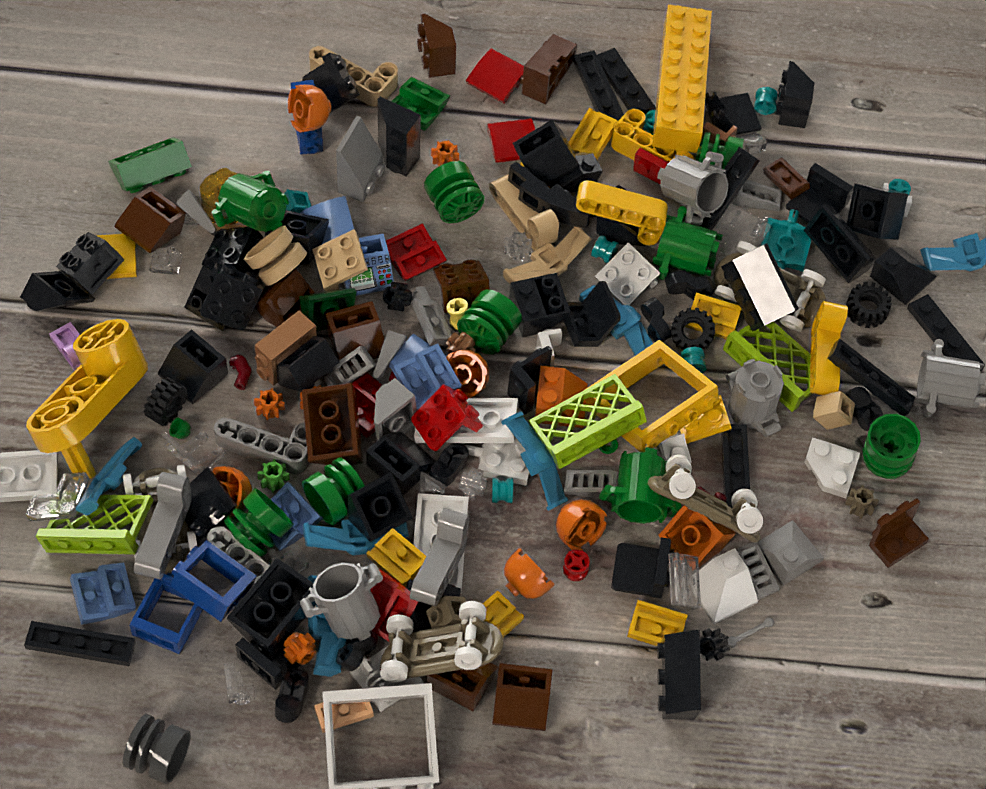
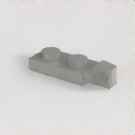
M417 286L412 294V305L428 344L433 346L438 343L439 346H444L452 334L437 301L430 299L425 287Z

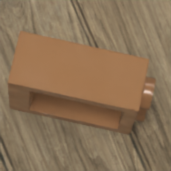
M297 311L255 344L256 371L261 379L264 381L268 380L273 386L278 383L277 365L310 338L316 336V325L301 311Z

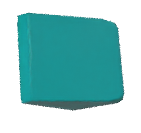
M287 189L284 193L289 201V204H286L287 211L300 213L311 207L307 192Z

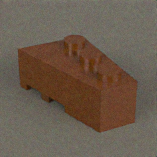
M555 34L545 41L542 47L524 65V72L520 84H522V95L546 105L572 65L573 55H576L577 44Z

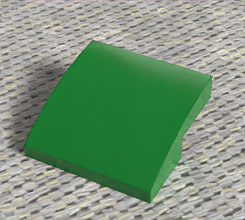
M411 77L400 87L399 94L392 102L420 114L421 130L425 131L441 113L449 101L450 95Z

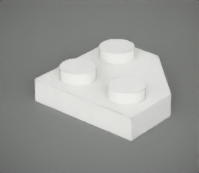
M812 437L804 463L814 473L818 480L817 484L822 491L846 498L860 452Z

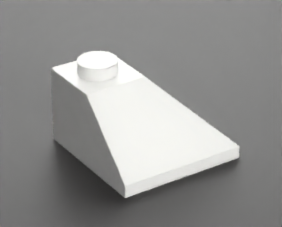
M735 548L713 558L687 581V584L713 625L758 603L749 569Z

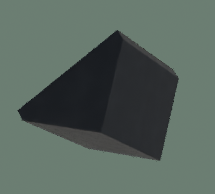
M392 472L348 495V520L369 541H373L388 533L392 528L395 529L413 519Z

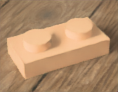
M322 702L314 705V709L322 733H324V705ZM370 702L333 704V730L374 717Z

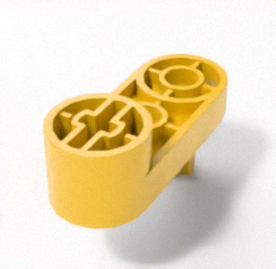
M114 319L96 324L77 337L73 343V349L81 365L27 420L26 428L37 449L44 453L61 451L77 483H83L86 479H92L96 475L95 469L81 441L94 430L148 370V363L126 320Z

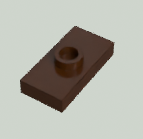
M782 157L763 168L764 174L790 199L810 189L809 182Z

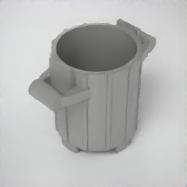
M709 151L706 153V158L702 163L684 155H675V158L667 163L665 169L660 168L657 178L661 180L660 187L663 195L687 207L685 223L701 226L705 217L711 218L710 213H714V211L722 206L727 196L729 185L726 174H724L726 170L722 169V161L724 159L722 154Z
M941 339L935 340L931 346V351L923 350L921 353L923 360L918 376L917 399L915 402L925 404L923 415L927 418H930L936 411L935 403L965 408H978L980 403L975 402L976 395H979L981 385L984 386L986 374L980 373V369L983 368L984 364L977 361L942 356L944 342Z
M751 359L745 362L740 369L726 375L731 392L728 404L731 418L738 424L747 425V428H756L764 437L781 431L776 409L784 382L782 379L783 374L777 365L772 366V364Z
M343 562L329 566L318 574L313 584V589L309 588L311 594L300 601V605L308 618L324 613L338 639L358 638L359 641H362L371 636L370 631L381 617L379 607L370 589L377 583H380L383 580V576L374 563L361 567L360 563H357V566H355L354 564ZM368 573L372 578L370 580H368L366 577V574ZM313 601H315L316 604H317V607H315V608L313 607V605H312V603H311V602H313Z

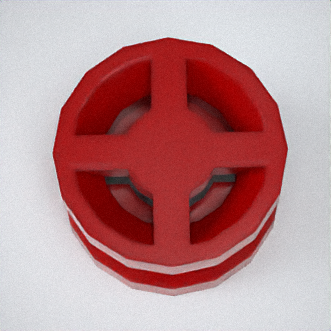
M579 549L569 551L565 556L563 565L565 577L571 581L583 580L589 571L590 558L588 554Z

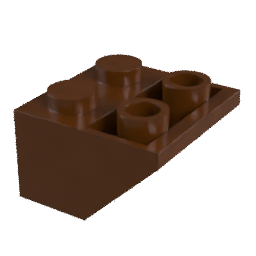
M421 14V24H417L419 35L417 45L419 52H423V56H421L423 69H427L429 78L455 74L456 41L452 28L427 14Z
M150 186L133 198L114 227L151 254L181 233L186 212Z
M293 269L278 282L264 287L255 308L267 322L278 327L297 311H301L299 296L315 292L297 269Z
M373 301L326 313V330L339 361L359 346H364L372 359L379 358L384 343V336ZM360 355L356 356L360 363L364 362ZM351 361L348 362L349 366L354 365Z
M490 662L473 670L461 669L427 675V684L432 683L433 691L474 712L496 675L499 666Z
M499 663L492 725L546 731L553 669Z

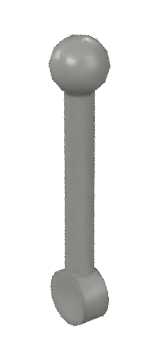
M768 617L760 625L737 637L730 636L728 638V647L733 648L738 641L765 627H772L774 620Z

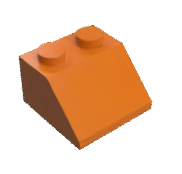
M540 366L535 416L584 391L588 387V383L565 368ZM566 409L561 413V416L572 417L574 410ZM580 411L578 418L584 419L585 411ZM544 421V422H542L541 424H550V425H552L553 422H552V421ZM558 422L557 424L559 426L569 427V424ZM575 425L574 427L583 428L584 426Z
M684 505L658 536L671 539L670 549H675V554L693 572L718 554L735 536L736 532L698 512L690 510Z

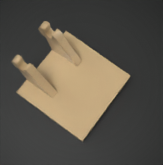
M355 229L312 249L325 291L339 289L340 283L368 270Z

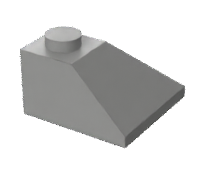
M395 378L388 384H383L376 392L374 424L377 441L383 435L401 431L406 434L415 427L411 422V417L417 411L415 395Z
M793 520L757 542L771 571L783 586L824 560L821 553Z

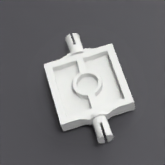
M516 437L515 443H484L482 447L467 444L466 447L469 450V455L479 457L480 464L477 475L498 478L499 480L513 478V483L527 485L530 472L520 455L526 450Z

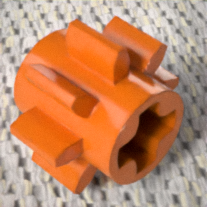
M449 140L438 141L437 148H431L433 165L441 166L451 161H459L458 145H453Z
M273 388L266 391L260 390V398H254L257 415L262 414L266 417V420L274 417L279 418V411L285 410L283 394H277Z
M295 632L284 642L286 647L284 649V656L291 664L297 661L298 664L304 665L311 661L316 654V645L314 644L316 640L308 632L305 635Z

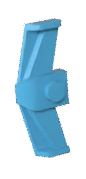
M978 233L954 239V247H927L920 250L924 265L930 271L967 270L970 272L981 269L986 264V238L980 241Z
M595 285L580 294V302L584 301ZM614 299L621 319L610 333L616 340L624 336L634 355H637L653 343L641 323V315L633 307L623 305Z
M520 411L507 417L501 423L509 428L526 451L520 455L531 476L539 474L548 504L546 508L549 511L566 503L568 498L565 497L552 455Z
M136 437L123 444L92 480L77 504L76 511L90 515L99 507L97 500L100 495L110 488L115 490L123 482L121 476L127 469L123 462L128 456H132L143 446Z
M342 520L341 528L309 525V523H304L303 525L306 547L347 551V553L353 556L366 554L384 536L382 535L373 541H369L349 520ZM406 522L395 528L403 537L409 536Z
M310 575L307 579L314 583L318 576ZM324 613L308 618L309 634L314 639L320 640L313 674L331 677L341 673L342 666L336 662L338 650L346 645L347 639H338Z

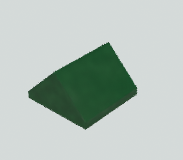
M341 288L299 296L301 311L316 325V331L326 330V313L355 306L356 290L355 288Z

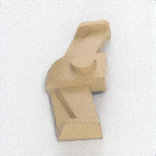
M574 226L556 247L550 242L531 253V262L509 270L508 268L504 269L503 277L510 284L511 282L557 273L559 276L567 271L571 261L592 239L580 227Z

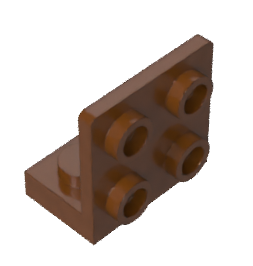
M469 259L459 264L445 263L433 268L434 275L441 288L444 313H448L446 306L450 300L462 298L467 301L469 309L481 291L490 290L489 278L478 260Z
M918 498L911 502H903L898 506L896 512L891 515L889 513L884 514L878 519V525L872 532L869 546L887 568L927 544L929 540L913 521L921 503Z

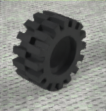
M864 282L862 286L860 283L857 284L855 288H852L846 303L848 306L847 316H852L851 321L853 323L857 320V325L860 327L862 323L866 324L865 328H870L871 324L873 328L877 327L878 324H883L892 305L891 296H888L889 292L887 290L883 292V286L881 285L878 288L875 287L876 283L874 282L871 283V286H868V282ZM860 301H871L877 305V309H866L861 306Z
M696 307L695 310L687 308L685 312L683 310L680 311L679 315L675 316L671 326L673 343H676L678 349L681 348L683 350L689 347H699L703 350L705 348L708 349L715 335L713 318L708 316L705 310L701 312ZM694 322L702 327L703 332L699 338L689 339L685 336L683 330L688 323Z
M169 377L162 379L161 384L158 383L156 389H152L150 392L152 393L151 396L147 398L148 403L144 405V408H146L144 410L145 416L161 426H167L168 423L173 421V417L176 418L178 416V411L182 410V404L186 402L185 398L188 395L186 393L188 390Z

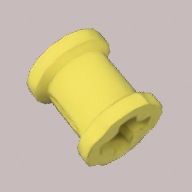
M454 298L446 306L447 312L451 315L449 319L450 326L455 330H458V320L468 309L467 301L462 298Z

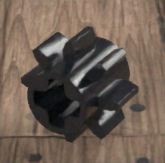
M392 281L391 286L385 288L383 301L388 304L387 309L404 311V306L407 307L411 304L413 296L411 290L407 289V283Z
M708 628L702 631L700 653L705 656L706 661L713 658L718 661L724 658L723 653L730 650L728 647L729 637L721 633L720 628L713 631Z

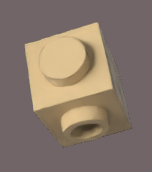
M842 391L818 396L813 411V418L827 430L852 424L855 403Z

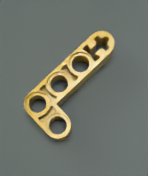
M628 110L614 126L611 147L633 160L639 148L667 162L674 159L675 155H684L694 159L686 151L652 147L653 135L643 130L646 116L641 110Z
M583 181L579 184L576 200L577 209L585 213L639 227L638 240L644 245H654L659 241L667 218L668 205L665 201L594 181Z
M822 301L811 328L810 393L826 395L838 392L840 368L835 366L828 359L834 343L840 339V333L847 318V305Z

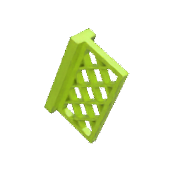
M775 322L766 325L771 333L761 332L759 329L752 332L749 325L738 332L736 330L731 332L727 337L723 350L740 366H743L748 360L755 359V361L772 364V366L777 365L778 367L789 368L790 375L782 373L784 385L779 401L791 412L798 409L801 402L813 394L810 393L811 354ZM744 336L754 337V339H755V344L749 343V342H748L745 338H743V337H744ZM759 338L771 339V346L760 345ZM776 340L784 341L788 348L776 347ZM760 351L772 353V359H767ZM777 354L788 355L789 362L777 360ZM793 356L802 357L805 360V364L793 362ZM794 369L805 370L806 377L794 376ZM795 383L807 384V390L802 391Z
M616 374L529 420L530 426L552 455L554 463L559 469L647 422L643 405L639 400L636 401ZM613 384L617 386L616 394L604 393L607 387ZM589 397L596 398L594 406L584 405L583 401ZM601 400H613L611 408L600 407ZM618 401L630 403V405L622 409H616ZM566 409L574 410L572 417L561 416V413ZM579 412H591L589 420L578 418ZM597 413L608 414V417L600 421L594 420ZM544 421L553 422L550 429L540 428L538 425ZM558 422L569 424L567 432L556 430ZM575 425L586 426L584 430L578 433L573 432ZM553 436L564 438L563 441L554 446L551 444Z
M63 494L47 527L39 528L35 536L46 553L135 555L139 547L135 540L154 500L151 495H100L97 503L100 504L97 510L90 515L84 514L70 522L69 519L80 512L76 511V506L67 512L64 511L68 503H79L83 495ZM115 504H122L115 510L108 513V508L112 507ZM137 504H142L139 509L130 513L129 509ZM105 512L106 515L94 523L91 521L92 518ZM124 512L128 513V516L121 519L117 523L113 521V519L120 516ZM67 521L68 525L62 529H56L57 526ZM87 521L90 523V525L84 529H76L79 526L86 523ZM108 522L112 523V526L107 529H99ZM131 522H133V525H132L130 531H129V530H120V529H122L123 527H125L126 525H128V524H130Z

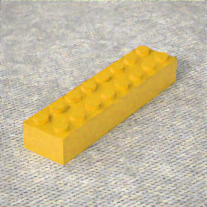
M668 4L663 28L652 147L697 153L703 133L712 11Z

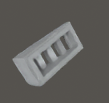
M747 180L731 204L779 211L782 191Z
M188 189L177 201V205L214 236L217 228L195 195Z
M390 330L387 331L373 373L374 379L380 380L389 368L391 360L406 342L407 336Z
M359 346L342 358L331 373L335 372L342 382L341 384L353 383L375 368L376 363L366 348ZM360 355L366 364L365 367L360 364L356 356ZM349 361L354 364L358 372L354 373L348 364ZM340 367H343L345 369V371L349 375L348 379L345 378V376L339 369ZM331 373L322 377L328 386L338 385Z
M567 470L564 494L600 499L599 494L604 488L603 482L616 486L618 471ZM573 478L578 479L577 487H572ZM583 480H588L587 487H582ZM593 481H598V487H593Z
M752 542L736 549L747 568L755 563L758 565L749 570L758 600L780 590L757 542ZM759 573L763 574V576L758 577L756 579L753 578V576ZM768 582L769 585L758 589L757 585Z

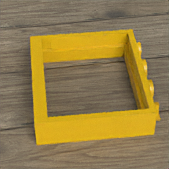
M661 340L656 341L591 385L593 386L616 374L624 386L629 388L665 364L698 391L645 429L641 430L637 427L622 435L639 452H645L646 447H657L668 437L675 435L684 426L694 422L700 415L713 409V406L719 403L718 386ZM613 384L607 387L604 393L616 394L617 386ZM589 397L585 399L586 405L594 406L596 398ZM602 399L599 406L611 408L612 404L608 402L609 400ZM596 414L601 419L608 417V414Z

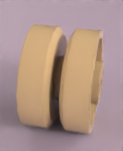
M281 226L265 236L244 258L252 269L261 268L258 276L266 286L278 282L289 274L307 255L306 250L299 242L291 243L293 235L286 226Z

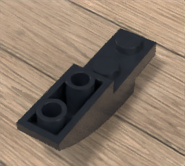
M517 161L510 166L508 181L520 190L518 200L538 213L551 209L560 223L581 228L589 226L591 214L577 209V199L568 190L563 189L558 184L550 189L544 181L536 178L528 168L523 167Z

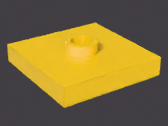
M124 234L96 235L106 240L125 259L107 279L137 277L136 243Z

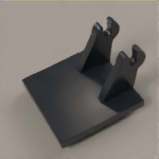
M715 91L711 97L709 93L705 94V106L711 122L720 130L727 133L732 126L738 128L736 135L761 131L762 127L748 93L719 98Z
M206 467L190 482L192 497L185 522L192 531H195L194 533L198 540H202L212 528L216 527L237 507L234 500L209 467Z

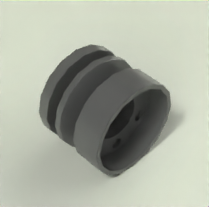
M144 714L136 723L126 744L122 761L123 767L130 770L135 768V771L143 774L149 768L150 778L168 785L173 781L183 764L190 745L191 732L173 724L165 730V721L161 719L155 720L154 716Z

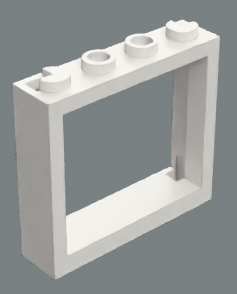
M432 683L323 692L329 789H406V786H417V789H434L433 784L439 783ZM423 698L429 776L337 783L332 716L333 704Z

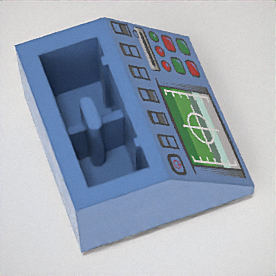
M384 234L359 238L368 270L344 281L345 288H355L356 296L383 291L386 287L391 286L392 281L394 282Z

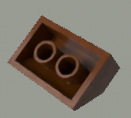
M352 383L302 390L308 462L332 465L333 460L341 457L350 465L363 463L357 396Z

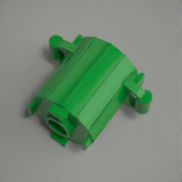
M267 170L254 176L238 173L229 177L221 186L218 197L219 202L215 203L216 208L212 210V215L218 227L238 221L257 231H274L283 225L281 220H283L287 207L286 204L288 205L289 201L286 195L275 187L270 171Z
M684 206L678 208L677 217L667 215L657 255L653 257L652 264L660 266L659 272L661 274L658 277L661 280H664L668 275L669 266L702 276H711L712 270L707 268H714L717 259L716 253L720 242L716 240L722 241L723 235L717 233V231L683 222L687 212V208Z
M648 447L645 448V452L627 454V451H624L620 458L617 486L606 485L599 494L600 500L612 503L611 511L614 512L615 510V513L620 518L635 523L645 524L656 522L657 520H659V523H662L667 516L670 518L674 517L682 507L681 503L654 492L647 483L650 477L663 476L666 473L667 461L657 455L656 449Z

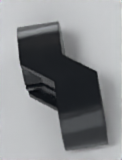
M682 270L672 272L664 279L667 291L672 295L685 294L694 300L696 293L709 297L714 293L711 279L706 276L693 277Z
M655 297L642 303L640 306L641 312L650 323L647 328L649 337L654 342L658 340L664 342L671 338V329L662 318L665 314L662 303Z
M855 387L846 392L845 395L855 403L853 416L856 417L859 426L864 431H869L871 424L878 417L883 416L880 406L872 401L869 392L864 387Z
M452 443L443 450L438 460L430 468L428 475L430 479L428 481L432 486L445 488L453 483L459 471L466 465L469 455L468 448L462 444Z
M370 631L371 636L362 641H359L358 638L351 639L348 645L346 644L338 650L336 662L350 672L356 670L362 663L364 655L376 649L377 635Z
M302 669L288 671L282 680L279 695L275 701V717L278 721L284 723L293 722L302 711L309 687L308 673Z

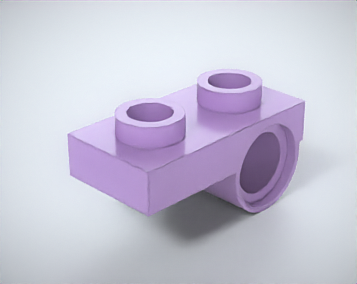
M69 322L49 333L52 342L75 371L81 363L73 349V343L80 334L73 324Z

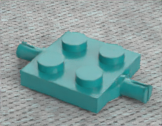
M794 209L790 210L788 220L768 218L761 246L766 243L768 244L779 268L783 270L784 268H791L803 272L811 239L804 232L805 227L797 223L799 212L796 210L793 217Z

